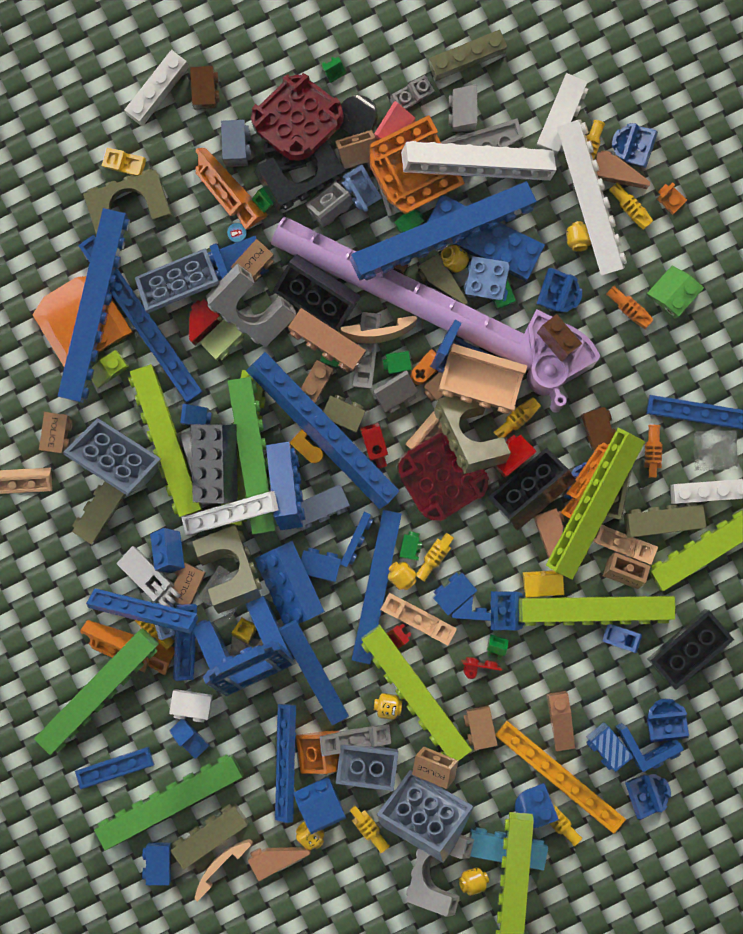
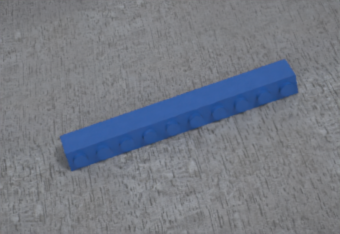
M526 181L351 254L350 262L359 281L363 279L370 280L377 273L382 271L387 273L393 270L396 265L401 264L403 266L410 263L411 259L415 257L423 258L430 251L435 249L436 251L442 250L451 242L454 244L459 243L468 235L475 236L479 234L482 229L487 227L492 229L498 226L499 222L504 220L509 222L521 213L523 215L533 211L537 201Z
M105 208L102 210L58 392V397L81 403L84 402V399L87 400L88 381H91L93 378L94 369H92L93 361L96 362L98 358L96 348L97 344L101 343L103 337L101 327L102 324L106 323L107 313L105 311L112 299L110 290L111 286L114 287L116 283L115 269L120 266L121 257H119L120 249H123L125 246V238L123 236L125 230L128 231L130 219H128L126 213Z
M266 352L246 370L379 509L387 505L397 495L399 490Z

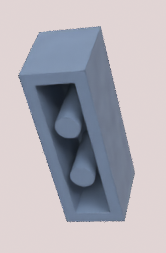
M341 484L301 502L306 516L301 529L303 531L312 527V522L319 520V523L330 519L329 515L334 512L339 515L348 511L346 507L350 505Z

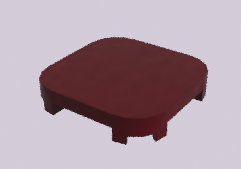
M304 73L302 75L289 76L287 74L282 78L283 83L259 106L255 103L251 115L254 131L285 157L298 161L312 155L339 129L344 118L341 103L337 97H331Z
M443 431L406 451L398 462L397 471L402 483L418 510L424 517L430 520L442 521L447 519L446 517L476 499L483 497L488 488L489 477L484 469L464 474L462 468L458 466L457 457L454 451L450 449L449 440L443 434Z

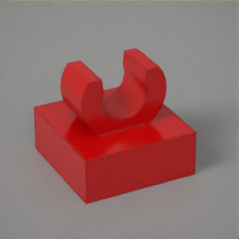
M404 624L397 625L387 632V635L397 648L405 645L411 636V632L405 635L402 631V628L405 627Z

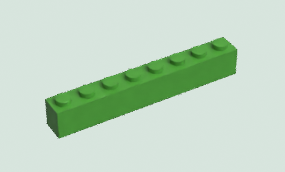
M251 377L228 380L234 424L237 425V442L246 498L270 492L269 488H271L270 477L267 476L266 470L269 469L268 458H264L263 451L267 450L265 438L261 439L260 431L264 430L262 419L258 420L257 412L261 411L259 400H255L254 393L258 392L256 381H252ZM273 512L250 518L252 534L276 531L278 526Z
M144 628L140 629L49 722L34 740L49 755L54 751L58 753L66 745L64 741L68 737L72 739L79 732L77 728L81 724L85 726L92 719L90 714L93 711L98 713L105 705L103 701L107 697L111 699L118 692L116 688L120 684L124 686L131 679L129 674L133 670L137 673L144 666L142 661L146 657L150 659L157 652L155 648L159 643Z
M225 754L217 759L218 762L211 766L208 763L200 768L201 772L195 775L191 772L183 777L184 781L178 784L176 781L166 786L167 790L161 793L158 790L149 795L150 799L144 802L141 799L131 805L133 808L128 811L124 808L115 813L113 819L108 820V818H105L98 822V827L94 831L104 850L106 851L242 778L244 774L234 755L232 754L228 757Z

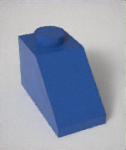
M189 404L182 405L181 424L191 426V424H211L212 413L209 412V408Z

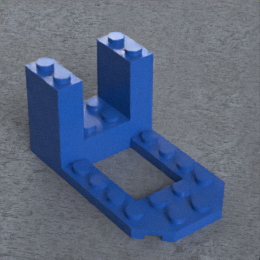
M264 596L246 603L263 642L262 646L245 648L240 651L241 654L233 657L229 655L221 634L213 622L203 620L196 624L197 627L193 628V632L210 669L207 671V674L202 676L205 684L225 696H229L297 664L279 631L280 625L272 607Z

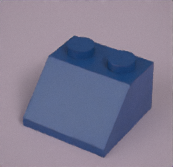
M329 776L294 792L298 808L310 834L346 819L337 791Z

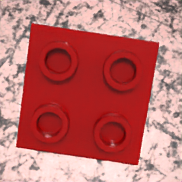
M471 657L461 660L462 664H464V674L468 679H474L477 676L478 667L502 671V668L495 661L485 660V663H479V660Z

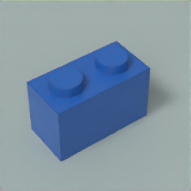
M162 528L151 533L154 570L173 573L185 568L180 531Z
M308 547V551L303 550L301 561L309 576L336 582L341 562L338 554L327 552V555L319 554L320 550Z
M457 572L448 579L450 583L445 587L443 585L439 586L433 592L435 594L433 599L447 615L451 614L477 591L462 572L460 574Z
M148 843L146 848H143L142 857L143 860H146V868H143L142 878L146 880V885H170L171 843Z

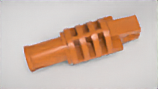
M615 285L606 293L619 305L620 311L642 328L646 329L654 320L639 303L632 299L631 296L626 297Z
M648 425L649 433L648 442L645 444L644 468H649V478H657V468H662L663 444L660 442L661 425Z

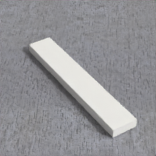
M271 491L182 517V522L187 536L278 511L279 509L275 492Z

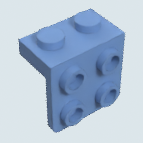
M362 164L342 176L344 179L342 184L349 193L352 192L354 196L352 200L357 209H362L366 212L369 205L381 199L379 192Z
M472 256V260L468 265V280L465 281L464 285L465 294L470 298L483 297L502 300L507 283L509 263Z

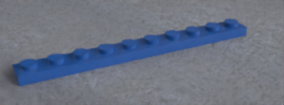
M92 235L78 245L89 262L96 239L95 235ZM116 268L114 274L116 275V283L114 287L111 286V294L184 400L188 403L203 391L149 313H146L144 306L118 268Z

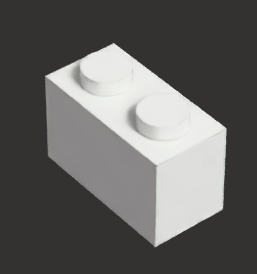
M175 689L172 694L169 714H173L174 718L185 719L186 716L193 717V721L204 722V719L208 720L210 717L213 695Z

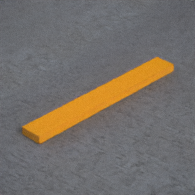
M506 720L496 732L495 736L613 834L625 822L626 818Z

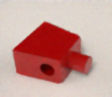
M379 423L361 427L360 431L369 459L374 460L375 466L378 469L386 467L385 456L388 455V451ZM379 445V450L373 451V447Z

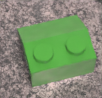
M672 265L649 290L647 295L676 319L704 287L689 274Z

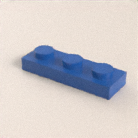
M363 513L340 563L345 567L348 564L353 565L357 554H354L357 546L361 547L365 539L362 536L364 529L369 530L373 521L370 519L371 514Z

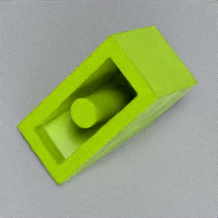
M114 350L92 367L94 369L92 381L98 389L130 367L121 354Z

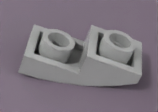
M423 75L410 82L408 86L393 93L390 98L393 102L396 101L403 108L408 109L431 95L435 90L427 77Z

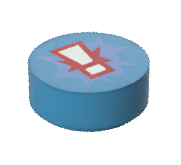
M234 223L229 226L227 234L232 242L237 243L245 240L247 231L242 224Z

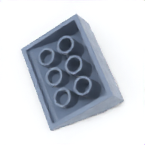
M206 248L135 277L146 313L219 284Z
M98 418L63 452L65 456L127 496L148 483L157 473L161 458Z
M410 770L377 813V817L382 827L439 861L444 862L455 847L474 807L436 784L412 775Z

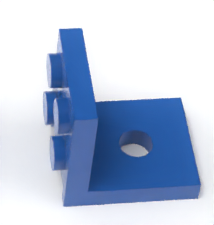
M256 236L219 249L217 243L209 246L211 251L208 254L213 266L217 265L218 267L215 273L219 281L230 272L231 266L257 239ZM264 268L259 274L269 273V270Z
M454 320L445 334L430 367L443 373L452 344L488 353L456 337L462 323Z
M623 723L615 726L626 748L632 754L633 761L642 772L652 767L656 769L664 764L663 761L668 758L672 760L681 755L680 752L684 750L680 742L670 740L642 755L628 727Z

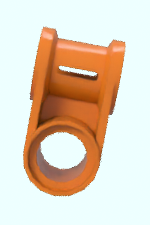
M433 349L412 370L411 379L414 384H424L437 372V370L430 367L436 355ZM416 371H417L418 373H420V372L422 371V372L424 373L423 376H422L424 379H422L421 377H420L419 379H417V378H416V375H417Z

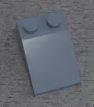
M340 745L341 753H339L336 784L394 791L398 749Z

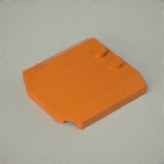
M430 115L369 145L370 168L388 202L404 214L465 184L461 175L403 172L401 152L406 142H435L441 144L437 136L438 131Z
M86 276L76 277L44 296L33 313V317L64 367ZM111 299L110 305L106 307L107 320L101 327L103 337L101 343L97 344L96 350L98 353L133 333L113 299Z

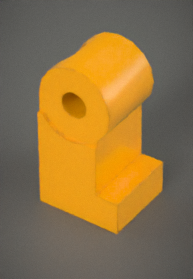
M301 429L289 443L309 462L314 464L321 462L323 459L322 450L310 444L305 439L308 435Z

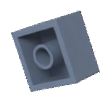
M244 120L221 121L222 157L225 167L248 166V160H252L250 144L247 145V141H251L249 125H246Z

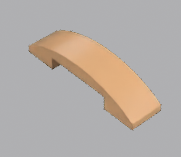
M417 316L397 318L396 326L361 331L360 324L341 327L340 334L357 343L386 342L411 331L416 326Z
M601 525L593 540L596 544L652 565L658 549L657 546L634 537L627 538L626 534L605 525Z
M391 593L388 594L380 609L447 646L457 628Z
M248 839L238 842L214 859L198 885L195 895L197 902L211 888L213 883L208 879L232 854L239 859L252 845V840Z

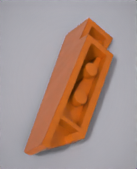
M206 148L196 149L198 154L197 176L230 216L237 215L245 230H248L268 216L267 213H263L253 202L252 197Z
M602 443L598 445L575 479L576 482L567 491L566 494L572 497V499L561 511V514L567 518H571L609 444Z
M87 620L80 630L81 634L89 637V645L92 649L111 658L134 636V634ZM159 643L155 648L157 652L150 659L146 657L142 661L144 666L140 671L145 672L149 666L163 675L166 674L174 657L175 647L170 646L166 650Z

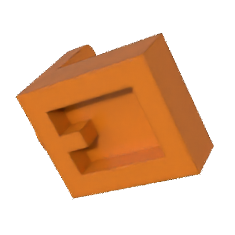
M673 182L669 186L665 184L658 191L660 196L657 198L672 215L687 201L674 188L675 184Z

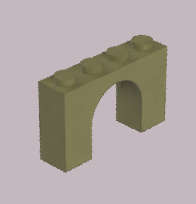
M145 170L142 172V175L136 177L134 175L123 178L124 181L118 183L111 181L106 183L105 187L99 189L98 187H93L83 194L96 235L103 208L112 210L115 199L126 192H136L145 198L154 223L172 217L159 174L156 170Z
M455 395L453 398L438 399L434 408L435 417L439 419L443 434L447 436L450 449L454 451L458 466L462 468L464 474L507 462L511 452L503 437L485 442H476L467 438L459 427V422L483 415L486 408L479 406V402L472 401V403L461 401V397Z
M236 525L192 541L197 558L202 566L227 557L234 558L240 562L239 570L234 578L208 589L213 607L218 614L262 597L259 591L262 589L259 578L255 579L254 576L257 573L255 565L249 561V558L252 557L248 546L244 547L243 544L246 538L242 530L238 531Z

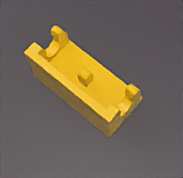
M553 570L523 572L525 597L564 595L563 575Z

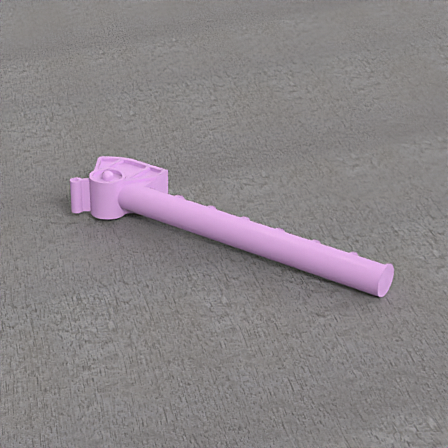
M285 216L280 221L273 235L271 245L294 256L298 254L316 267L446 331L449 330L454 320L461 322L462 324L456 334L457 336L503 359L527 365V382L529 387L539 395H550L552 401L550 409L553 412H559L566 403V397L560 394V387L593 368L600 358V354L591 340L581 331L566 324L582 345L576 352L561 362L537 334L541 326L550 320L552 316L537 309L523 334L395 270L387 273L382 271L370 280L363 279L359 281L350 262L351 254L356 251Z

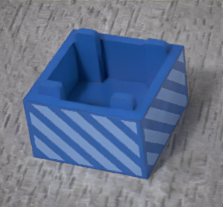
M604 722L586 736L588 739L587 745L593 751L597 750L603 757L601 762L608 770L613 769L616 772L633 758L624 744Z

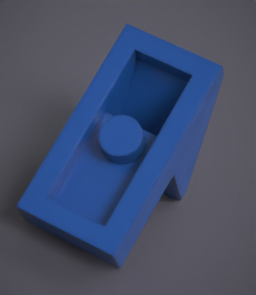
M473 596L469 597L451 613L452 618L491 621V613L487 612V608H475V611H472Z
M610 624L607 625L602 641L637 653L642 634Z
M181 719L169 730L180 747L183 746L194 759L209 746L208 742L186 719Z

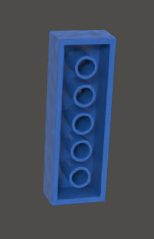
M443 195L439 198L428 222L466 206ZM500 222L498 226L492 229L487 227L482 229L479 234L475 236L468 235L461 242L454 244L474 257L508 262L510 265L508 274L524 282L528 280L545 244Z

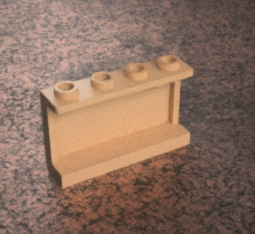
M452 344L438 391H442V395L447 397L459 396L461 401L467 403L476 401L479 402L481 407L490 409L493 406L498 408V412L509 414V412L515 411L516 399L523 375L526 373L527 365Z

